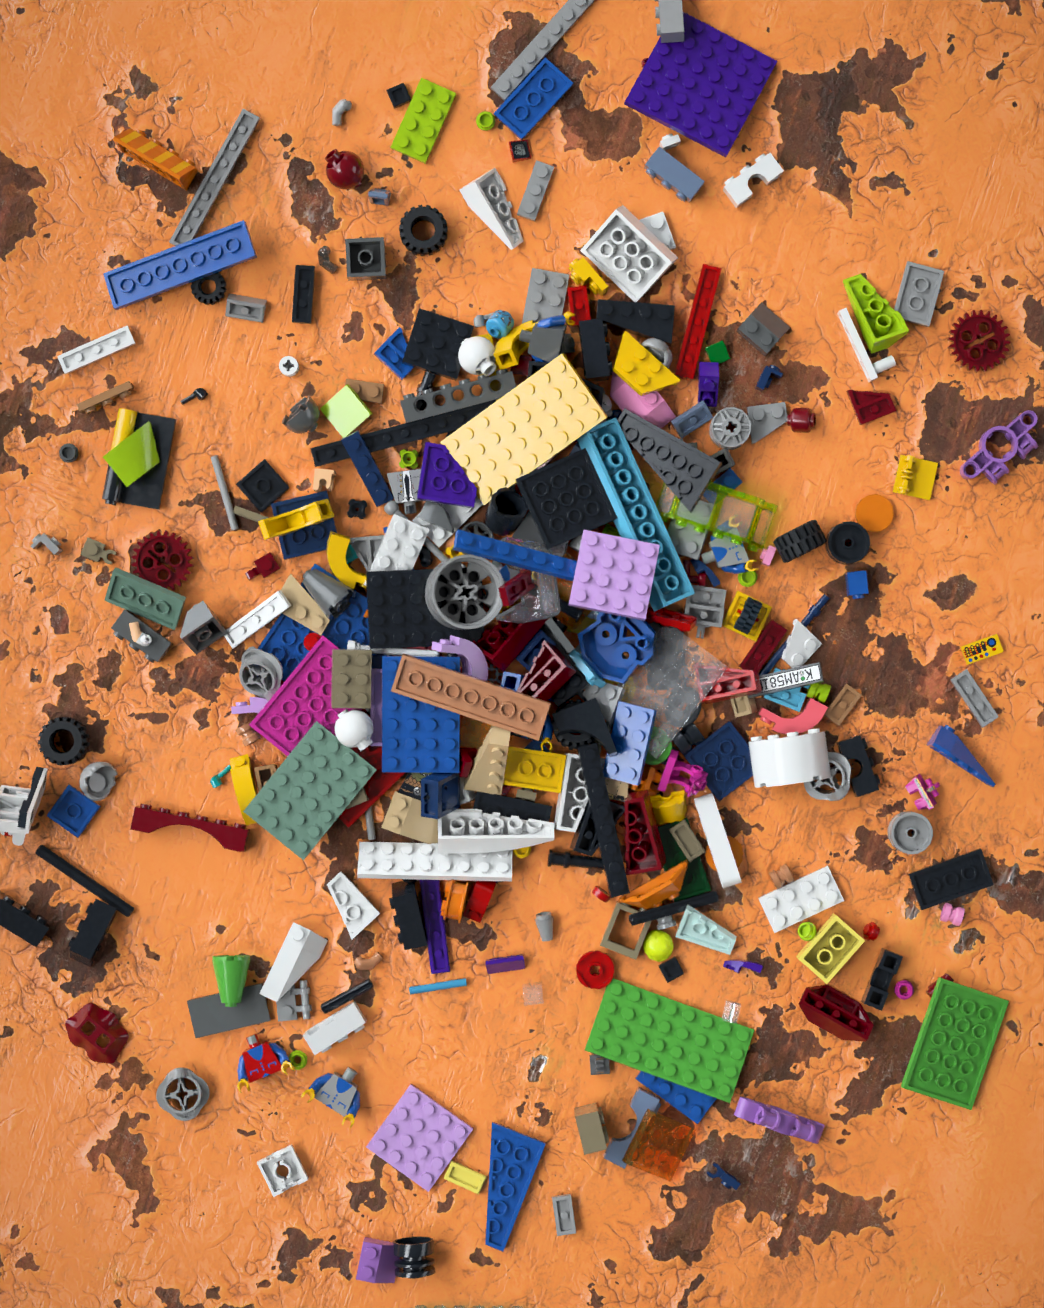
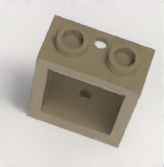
M616 902L600 946L636 960L651 921L644 923L635 949L608 938L620 909L632 914L647 909L639 908L638 910L632 908V905Z

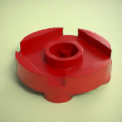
M599 950L584 953L576 965L578 980L582 985L591 989L606 987L612 981L614 975V964L611 958ZM592 965L600 966L598 975L590 973Z

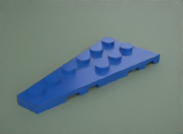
M492 1122L485 1245L504 1251L546 1143L495 1122Z

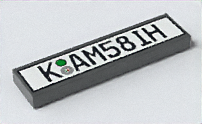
M818 662L761 675L759 679L762 692L748 695V698L824 682L821 663Z

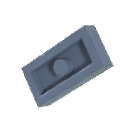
M701 401L673 419L671 423L679 437L683 438L711 420L713 416L706 403Z

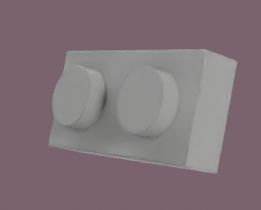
M571 1194L552 1196L557 1236L576 1234Z

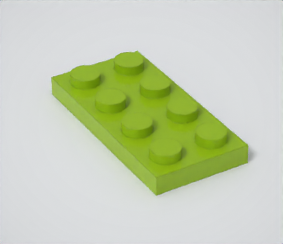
M421 78L390 148L426 164L456 97V93Z

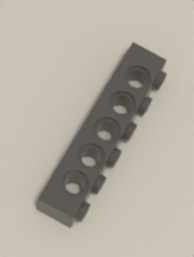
M503 369L496 371L495 376H477L478 380L470 382V378L461 380L457 386L452 387L451 383L440 386L441 390L433 392V388L421 391L422 395L415 396L414 393L404 395V400H400L405 422L408 423L499 399L516 387L513 373ZM498 380L501 387L498 391H493L490 388L491 381ZM474 385L481 386V395L475 396L472 394L471 389ZM455 390L463 392L464 397L462 400L456 401L453 398ZM436 395L444 396L445 403L442 406L435 404L434 398ZM420 399L424 400L427 404L423 411H419L416 408V402Z

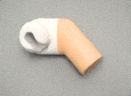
M139 622L129 623L132 640L141 646H149L152 638L150 635L140 631Z

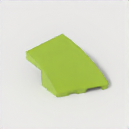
M150 421L103 456L126 487H129L142 475L160 463Z

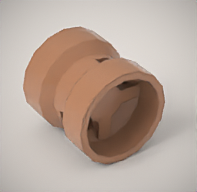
M251 721L235 730L239 736H243L242 743L245 747L261 738V735L249 725Z
M786 864L780 866V871L773 870L769 872L777 890L782 888L785 882L791 883L794 881Z

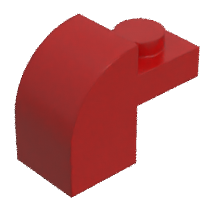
M476 881L462 916L479 923L481 922L496 886L495 881Z

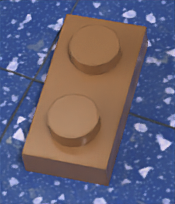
M346 379L345 386L349 384L362 401L382 404L384 384Z
M845 684L827 708L824 716L839 726L862 695L848 684Z

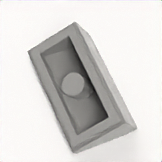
M229 294L225 316L263 323L267 300Z

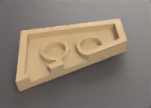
M290 574L281 591L292 606L282 613L322 636L330 620L325 616L315 600Z

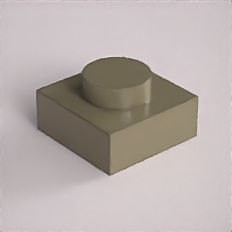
M529 788L517 789L516 798L535 802L536 793L533 792V789Z

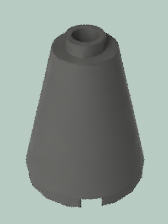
M309 569L303 575V584L329 620H332V616L334 618L339 617L350 606L349 599L351 597L355 598L356 592L352 588L317 569Z

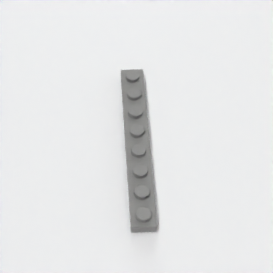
M568 0L491 86V90L505 101L595 0Z
M242 109L169 241L170 244L177 246L195 238L260 121V117Z

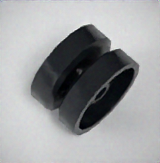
M852 521L836 525L826 536L825 549L828 556L834 562L842 565L853 564L863 559L870 547V538L866 529ZM849 539L851 546H846L845 540Z

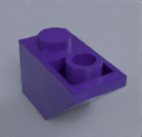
M699 362L697 404L704 401L707 407H717L719 363Z

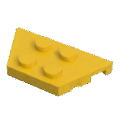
M627 331L623 333L613 372L640 396H644L670 385L675 386L680 382L677 376Z

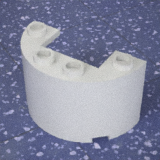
M819 728L810 729L808 734L799 735L798 732L787 733V737L779 738V734L767 736L768 739L764 740L762 736L751 737V741L748 742L755 788L831 778L825 731L820 732Z

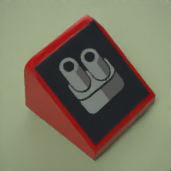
M528 140L509 142L513 163L531 159Z

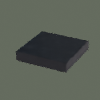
M265 459L236 483L261 513L290 489Z

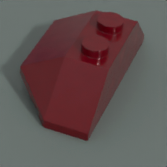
M829 985L806 987L798 1003L809 1022L841 1040L866 1042L874 1026L861 1003Z

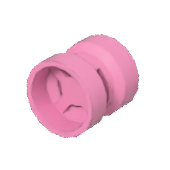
M945 903L941 911L940 921H950L953 925L960 926L965 909L961 907L953 908L952 904Z

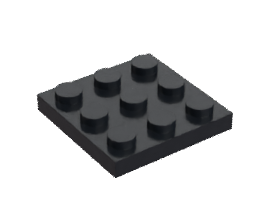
M419 308L402 364L457 381L461 368L458 359L459 348L466 338L471 337L474 326Z

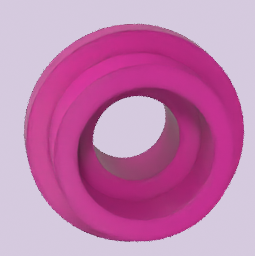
M901 980L895 985L894 991L898 998L906 1000L913 995L914 987L909 981ZM903 986L907 987L905 993H901V987Z

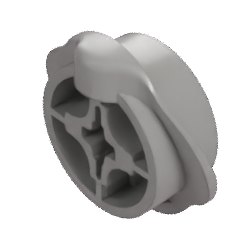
M251 646L243 653L241 658L240 682L249 693L269 701L281 686L283 676L282 665L273 654Z
M828 752L829 762L835 764V766L830 768L831 778L818 779L816 782H804V787L807 793L815 799L839 801L849 791L851 766L844 755ZM838 770H840L842 774L841 785L837 783L838 780L835 776ZM826 784L831 788L833 787L834 790H825L820 788V786Z
M179 1067L171 1070L159 1085L156 1099L159 1106L174 1118L188 1121L199 1114L209 1099L210 1091L207 1083L201 1077H198L188 1068ZM184 1078L193 1081L197 1089H188ZM178 1079L177 1090L173 1093H168L172 1082ZM181 1089L188 1093L184 1100L178 1096V1093L182 1091ZM198 1095L195 1105L188 1109L189 1098ZM168 1099H177L182 1110L174 1108Z

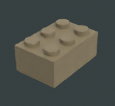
M332 649V708L371 709V649Z
M596 1103L574 1108L584 1155L606 1150V1144L610 1142L606 1125L602 1126L605 1124L602 1108L597 1107Z

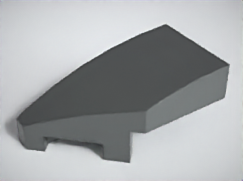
M426 501L419 518L443 530L454 533L449 513L445 508Z

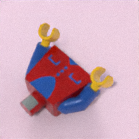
M257 1034L246 1037L250 1048L244 1050L239 1057L237 1069L239 1082L237 1087L240 1093H242L241 1089L243 1086H246L249 1092L251 1088L248 1081L249 1083L280 1070L288 1075L287 1068L290 1067L295 1071V1067L290 1063L288 1055L283 1048L276 1043H270L269 1040L260 1043Z

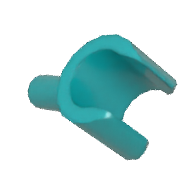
M230 765L211 778L210 783L213 788L223 784L220 778L230 771Z

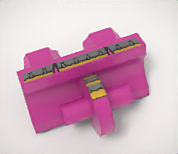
M918 774L905 786L910 795L919 791L921 797L914 801L918 810L926 808L930 810L937 804L934 797L939 795L936 790L940 786L939 782L933 784L930 778L924 781L921 774Z

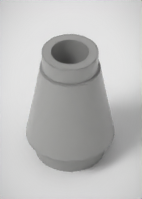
M551 912L536 914L535 922L542 941L553 940L554 917L551 916Z

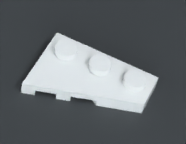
M342 871L327 884L351 939L358 935L380 914Z

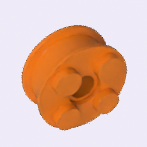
M453 879L451 882H447L445 888L447 901L443 900L440 915L444 916L443 920L449 918L458 920L459 924L461 923L469 882L462 884L454 882Z

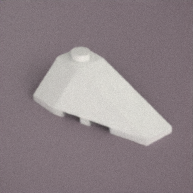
M493 168L460 189V192L468 206L512 250L523 242L517 220L512 217L510 208H512L511 202H507L504 193L507 191L506 186L496 168Z

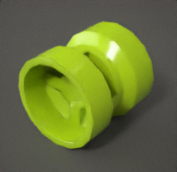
M820 683L812 684L807 690L806 696L817 698L819 702L824 703L831 686Z

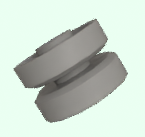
M905 811L892 818L887 828V834L891 845L898 851L907 854H918L926 850L931 844L933 830L929 820L922 814ZM910 829L913 830L911 837L907 834Z

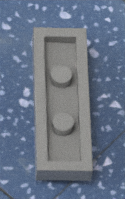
M536 160L517 216L535 222L554 166Z
M967 669L950 679L982 728L999 717Z

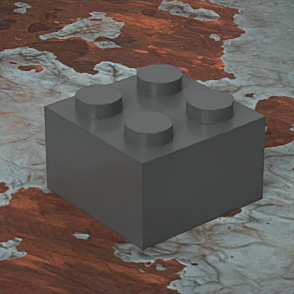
M384 237L345 239L348 281L387 279Z

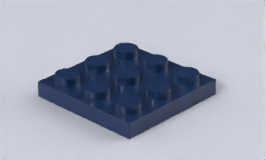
M322 491L272 503L273 516L290 512L316 501L329 500L328 492ZM334 518L304 527L291 534L278 536L284 560L325 551L330 532L337 533Z
M730 721L684 755L690 765L701 766L703 771L708 773L706 786L718 801H721L753 776L749 745Z

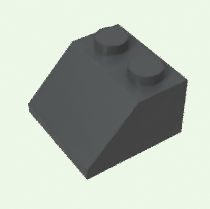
M761 302L736 332L766 356L788 331L790 326Z
M201 601L187 611L180 637L197 655L226 635L227 631L216 614L204 601Z

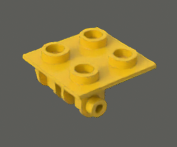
M900 455L893 492L930 500L938 463L918 459L911 455Z

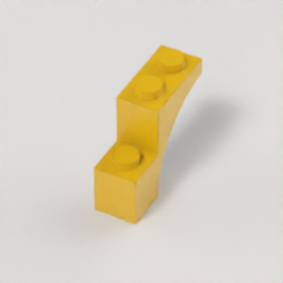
M324 499L287 513L258 521L264 540L291 534L307 526L319 524L333 518L334 514L329 500Z

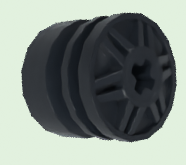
M406 1237L393 1241L394 1255L403 1257L394 1262V1265L398 1267L395 1269V1276L415 1279L435 1273V1267L431 1266L435 1263V1260L426 1257L434 1253L433 1238Z

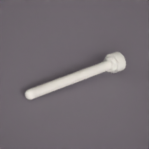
M349 640L347 649H369V646ZM407 648L371 649L372 654L440 656L438 651Z

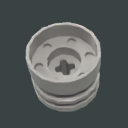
M726 407L720 410L713 417L709 426V436L712 442L721 449L727 447L728 450H734L741 447L749 438L751 432V421L748 415L743 410L735 407ZM729 423L736 427L733 432L726 430Z

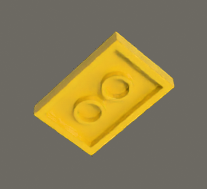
M509 746L503 785L561 793L566 755Z

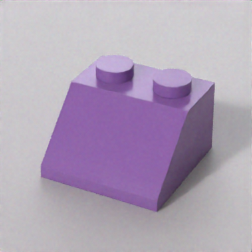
M364 1237L356 1280L371 1283H395V1269L398 1267L394 1265V1262L400 1257L394 1255L393 1242Z

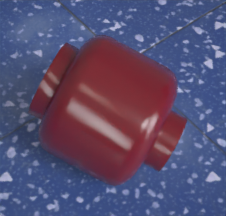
M794 408L791 414L787 415V425L791 426L792 431L795 433H808L812 428H815L816 415L812 413L810 408Z

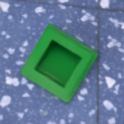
M723 340L705 348L710 362H718L720 364L730 359Z

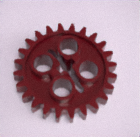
M975 310L971 311V316L966 312L964 319L961 317L957 319L959 324H952L955 330L949 331L953 337L947 339V341L952 342L948 349H954L950 356H957L954 361L955 363L960 360L962 361L961 368L968 365L967 371L974 367L977 373L981 367L982 371L985 372L987 371V366L991 370L994 368L993 362L996 365L1001 364L998 358L1003 360L1006 358L1003 352H1008L1009 349L1005 345H1009L1011 342L1005 340V338L1009 337L1010 334L1004 333L1008 327H1001L1003 320L997 322V315L991 318L990 311L983 315V310H980L977 315ZM980 324L987 326V333H982L979 330ZM963 332L969 333L970 341L962 339ZM990 333H994V336L984 340L981 344L977 343L966 350L964 349V346L973 343L977 338L981 339ZM988 341H993L996 344L995 350L988 348ZM972 349L978 351L979 357L977 359L971 357L970 351Z
M157 530V536L150 532V538L148 539L143 536L145 542H137L140 548L133 549L137 553V555L131 556V558L136 560L131 566L137 567L133 574H140L138 577L166 589L170 587L174 591L175 584L182 587L181 580L188 581L185 575L192 574L188 570V567H194L193 564L189 563V560L194 559V557L188 556L192 549H185L188 542L181 543L183 539L181 536L175 539L176 533L174 532L171 536H169L167 530H165L164 535L161 534L160 530ZM159 543H164L166 546L163 553H158L156 550ZM152 550L161 558L166 557L165 562L175 568L176 572H172L165 565L161 564L159 566L160 561L149 554V551ZM177 554L180 556L181 561L179 564L173 565L171 558ZM147 558H152L154 561L151 568L145 567L144 563ZM162 570H167L169 573L166 580H161L159 576Z

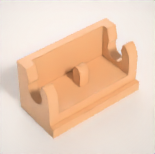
M315 468L313 490L317 493L321 492L323 485L331 492L334 485V477H336L337 473L334 470Z

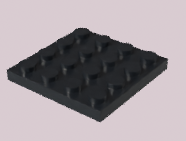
M586 448L515 479L547 550L582 535L583 530H594L618 518Z

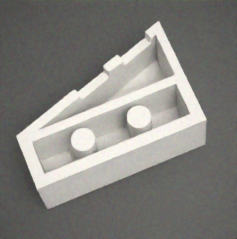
M354 1001L306 1030L303 1037L314 1055L319 1052L324 1053L332 1048L331 1045L337 1041L340 1043L347 1039V1034L352 1031L356 1033L365 1027L363 1024L367 1020Z

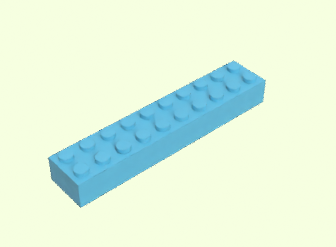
M617 418L596 425L579 437L577 441L581 450L586 448L618 517L614 520V524L620 537L660 545L649 599L655 612L691 596L695 592Z

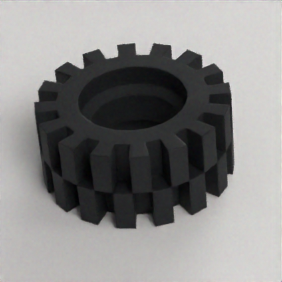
M219 272L193 281L191 285V292L194 297L205 305H214L215 302H220V299L224 298V293L227 290L226 282ZM205 280L215 282L216 289L213 293L206 294L202 291L201 286Z

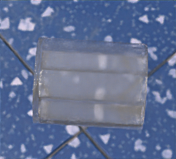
M726 1000L721 1020L737 1024L742 1004Z

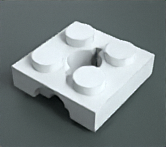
M292 1144L257 1161V1165L273 1197L309 1179ZM279 1163L286 1166L289 1170L286 1178L277 1173Z

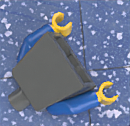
M568 311L564 315L540 320L538 323H535L532 332L522 329L519 341L529 343L528 353L531 354L535 361L550 363L561 354L567 325H564L565 322L569 325H574L575 322L569 320V318L575 315Z

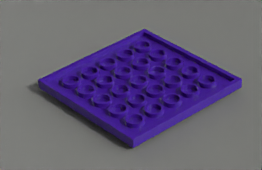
M683 12L684 41L661 43L660 36L627 96L624 105L727 157L777 61Z

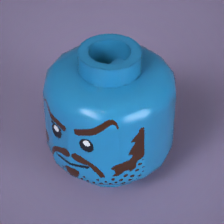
M503 310L495 311L486 322L488 333L498 339L507 336L514 326L511 314Z

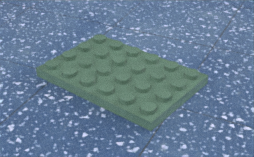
M316 721L243 812L298 857L305 860L377 769L354 750L341 744L333 733Z

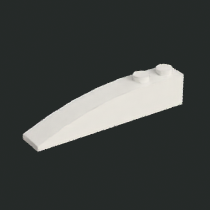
M456 809L438 819V854L499 852L534 846L553 841L555 838L554 823L536 819H528L527 821L513 815L510 818L500 816V813L497 812L492 814L483 813L480 809Z

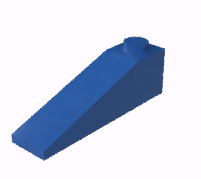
M948 725L944 727L938 726L926 745L988 786L994 787L996 785L960 738L954 734L955 730Z

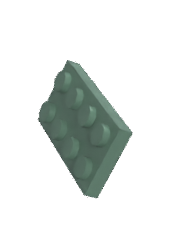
M115 567L104 601L175 630L178 626L186 597Z

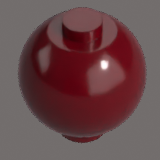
M337 149L330 151L325 157V160L328 162L326 175L330 183L344 190L359 187L364 176V165L360 157L351 151L339 152Z

